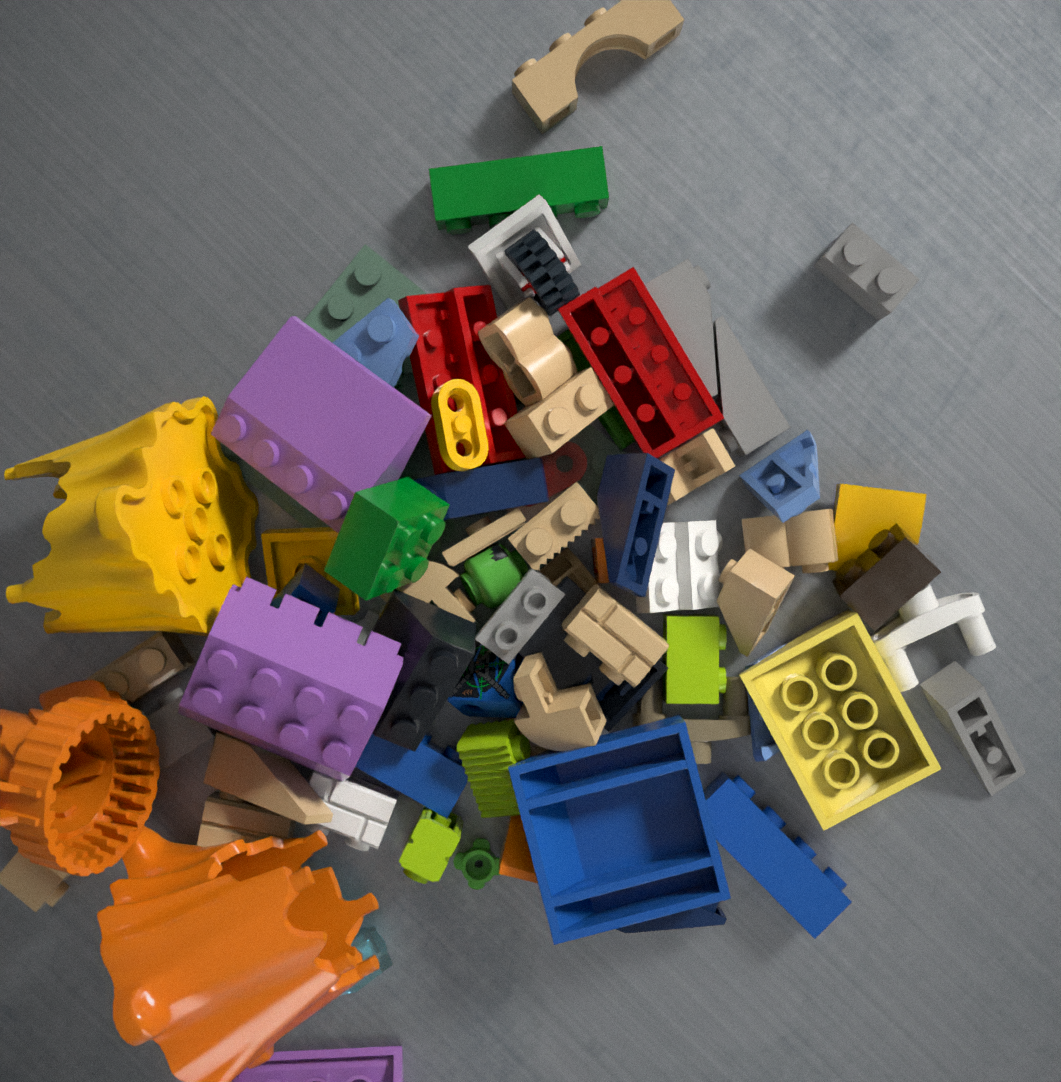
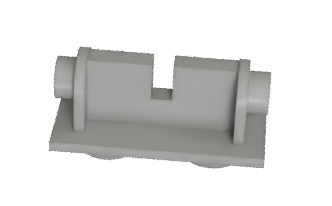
M530 568L478 632L475 640L509 664L565 594L550 583V580L539 571Z

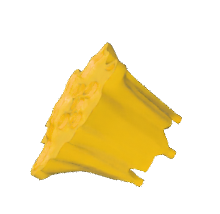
M202 396L187 399L182 404L179 402L165 403L114 430L7 468L4 472L5 480L17 481L38 477L59 478L53 496L58 499H66L59 507L47 514L43 524V536L51 544L49 555L32 565L33 578L22 584L7 587L6 598L11 604L29 602L37 606L55 609L45 613L43 628L47 634L60 632L168 631L208 637L232 585L242 587L245 578H251L248 559L250 552L257 546L255 521L259 513L257 497L247 487L239 465L224 456L220 441L211 435L218 419L217 410L213 402L208 397Z

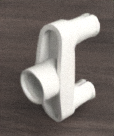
M927 584L898 610L900 613L898 617L888 622L871 636L900 692L909 690L919 683L904 650L907 648V645L953 623L958 624L971 655L980 656L996 648L982 615L985 608L978 593H960L936 599L930 584Z

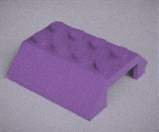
M246 577L242 587L233 584L225 598L181 699L178 714L343 782L351 776L385 709L403 665V657L397 655L401 643L371 631L365 645L358 644L356 642L362 631V626L328 612L322 628L316 626L313 623L320 608L286 593L279 609L272 607L270 604L276 589Z

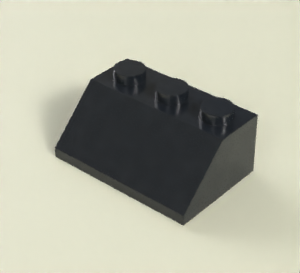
M395 589L371 631L401 643L397 655L403 657V665L385 709L372 733L379 738L415 752L475 655L476 623Z

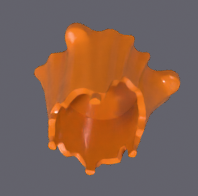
M144 826L138 839L122 857L129 879H118L110 884L114 905L107 906L97 913L102 935L100 954L114 986L113 1020L118 1033L126 1043L132 1046H139L149 1040L156 1042L162 1049L172 1074L180 1081L231 1082L247 1067L250 1069L256 1068L269 1061L274 1053V1044L281 1037L361 981L365 976L380 968L376 955L363 960L360 951L355 946H351L362 925L364 916L379 908L376 897L372 893H368L357 900L347 901L342 898L340 886L331 866L311 871L309 866L301 868V865L314 852L328 845L327 838L321 830L305 838L282 840L270 836L250 843H245L241 839L229 843L201 847L171 842L162 838L149 827Z

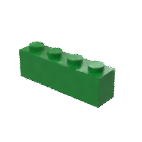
M603 146L429 169L438 230L446 229V233L451 235L468 233L472 231V226L489 224V228L492 229L538 195L547 201L556 219H558L557 215L575 213L576 218L593 217L601 213L600 209L607 208L609 202Z

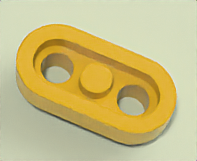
M453 379L440 385L435 390L431 405L443 461L453 470L468 471L480 466L485 461L489 446L477 390L465 380ZM448 398H452L456 402V412H453L448 407ZM457 442L462 443L465 447L464 457L456 451Z

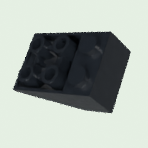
M566 576L556 586L565 596L518 653L523 658L542 653L555 685L559 690L590 683L606 719L604 729L610 732L669 668L659 659L637 686L633 687L626 680L619 686L599 670L603 662L593 653L589 652L583 657L564 641L568 633L564 631L561 624L580 603L586 592Z

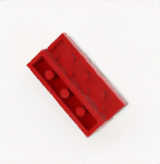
M634 267L599 288H592L558 309L559 314L643 453H649L658 459L724 419V416Z
M491 285L457 287L443 293L411 295L398 300L400 310L419 335L410 354V360L420 407L432 415L425 427L434 474L457 472L447 466L441 457L431 405L435 390L440 385L453 379H462L469 382L479 394L489 449L485 461L476 468L526 458L504 425V422L517 413L513 391L504 377L503 370L489 356L478 334V331L497 318ZM448 398V407L453 412H456V402L452 398ZM457 442L456 451L464 457L465 447L462 443Z

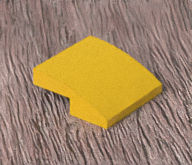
M837 484L833 518L838 561L829 562V570L838 571L846 561L857 559L869 548L870 541L877 533L884 529L889 530L896 523L918 544L927 494Z

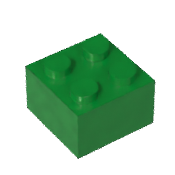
M409 477L355 492L324 571L366 601L384 593H390L396 588L411 582H417L428 568L429 560H427L432 545L440 538L445 529V522L443 520L450 504Z

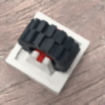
M540 195L533 198L467 246L507 310L530 297L538 302L547 315L552 316L558 312L559 308L580 295L570 273L581 266V263L547 201Z

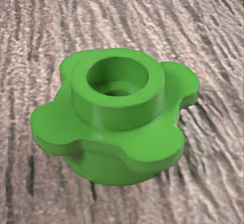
M477 838L473 842V847L465 853H457L454 857V867L457 870H462L463 876L468 880L469 887L474 890L482 889L485 883L490 881L494 875H501L499 874L500 857L494 855L490 849V842L485 838ZM481 860L483 866L478 868L475 866V862Z

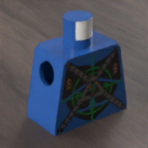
M475 640V655L449 695L448 702L463 715L469 717L516 718L524 702H521L515 694L513 678L524 658L517 653L508 664Z

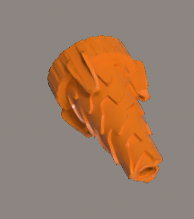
M84 680L75 681L42 692L39 695V702L43 710L30 708L28 714L0 708V827L2 826L11 831L10 838L13 844L18 846V852L24 858L30 859L31 863L77 876H89L91 873L96 875L103 872L105 868L112 867L134 844L152 811V803L156 798L157 781L160 775L159 747L156 744L157 737L155 731L151 729L147 717L139 709L129 706L119 692L107 691L104 682Z

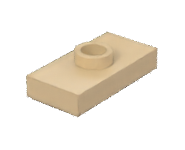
M519 507L493 523L486 516L465 529L469 537L442 552L449 566L454 567L526 524V519Z

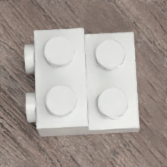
M716 520L662 524L646 596H636L637 613L719 607L717 598L724 584L718 581L721 575L719 574L718 553L722 548L723 540L721 534L716 530Z

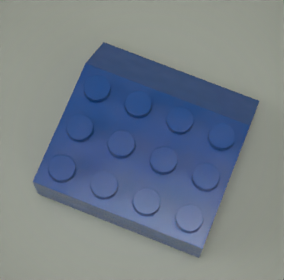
M680 715L601 735L595 746L569 751L549 749L508 766L554 945L731 899L686 722Z

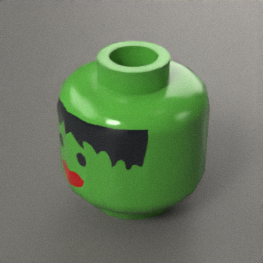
M496 543L467 558L464 563L465 572L460 574V579L475 605L482 603L487 608L494 609L500 606L517 586L523 575L528 572V567L517 550L509 552L505 546Z

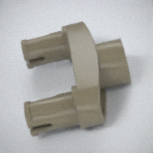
M663 675L637 702V713L632 715V727L667 718V714H663ZM726 677V692L723 693V715H718V719H683L686 722L696 764L711 763L712 741L751 735L750 716H748V694L740 677Z

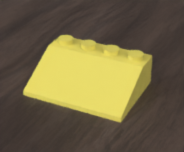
M848 609L808 630L739 674L823 831L941 770L936 757L858 613Z

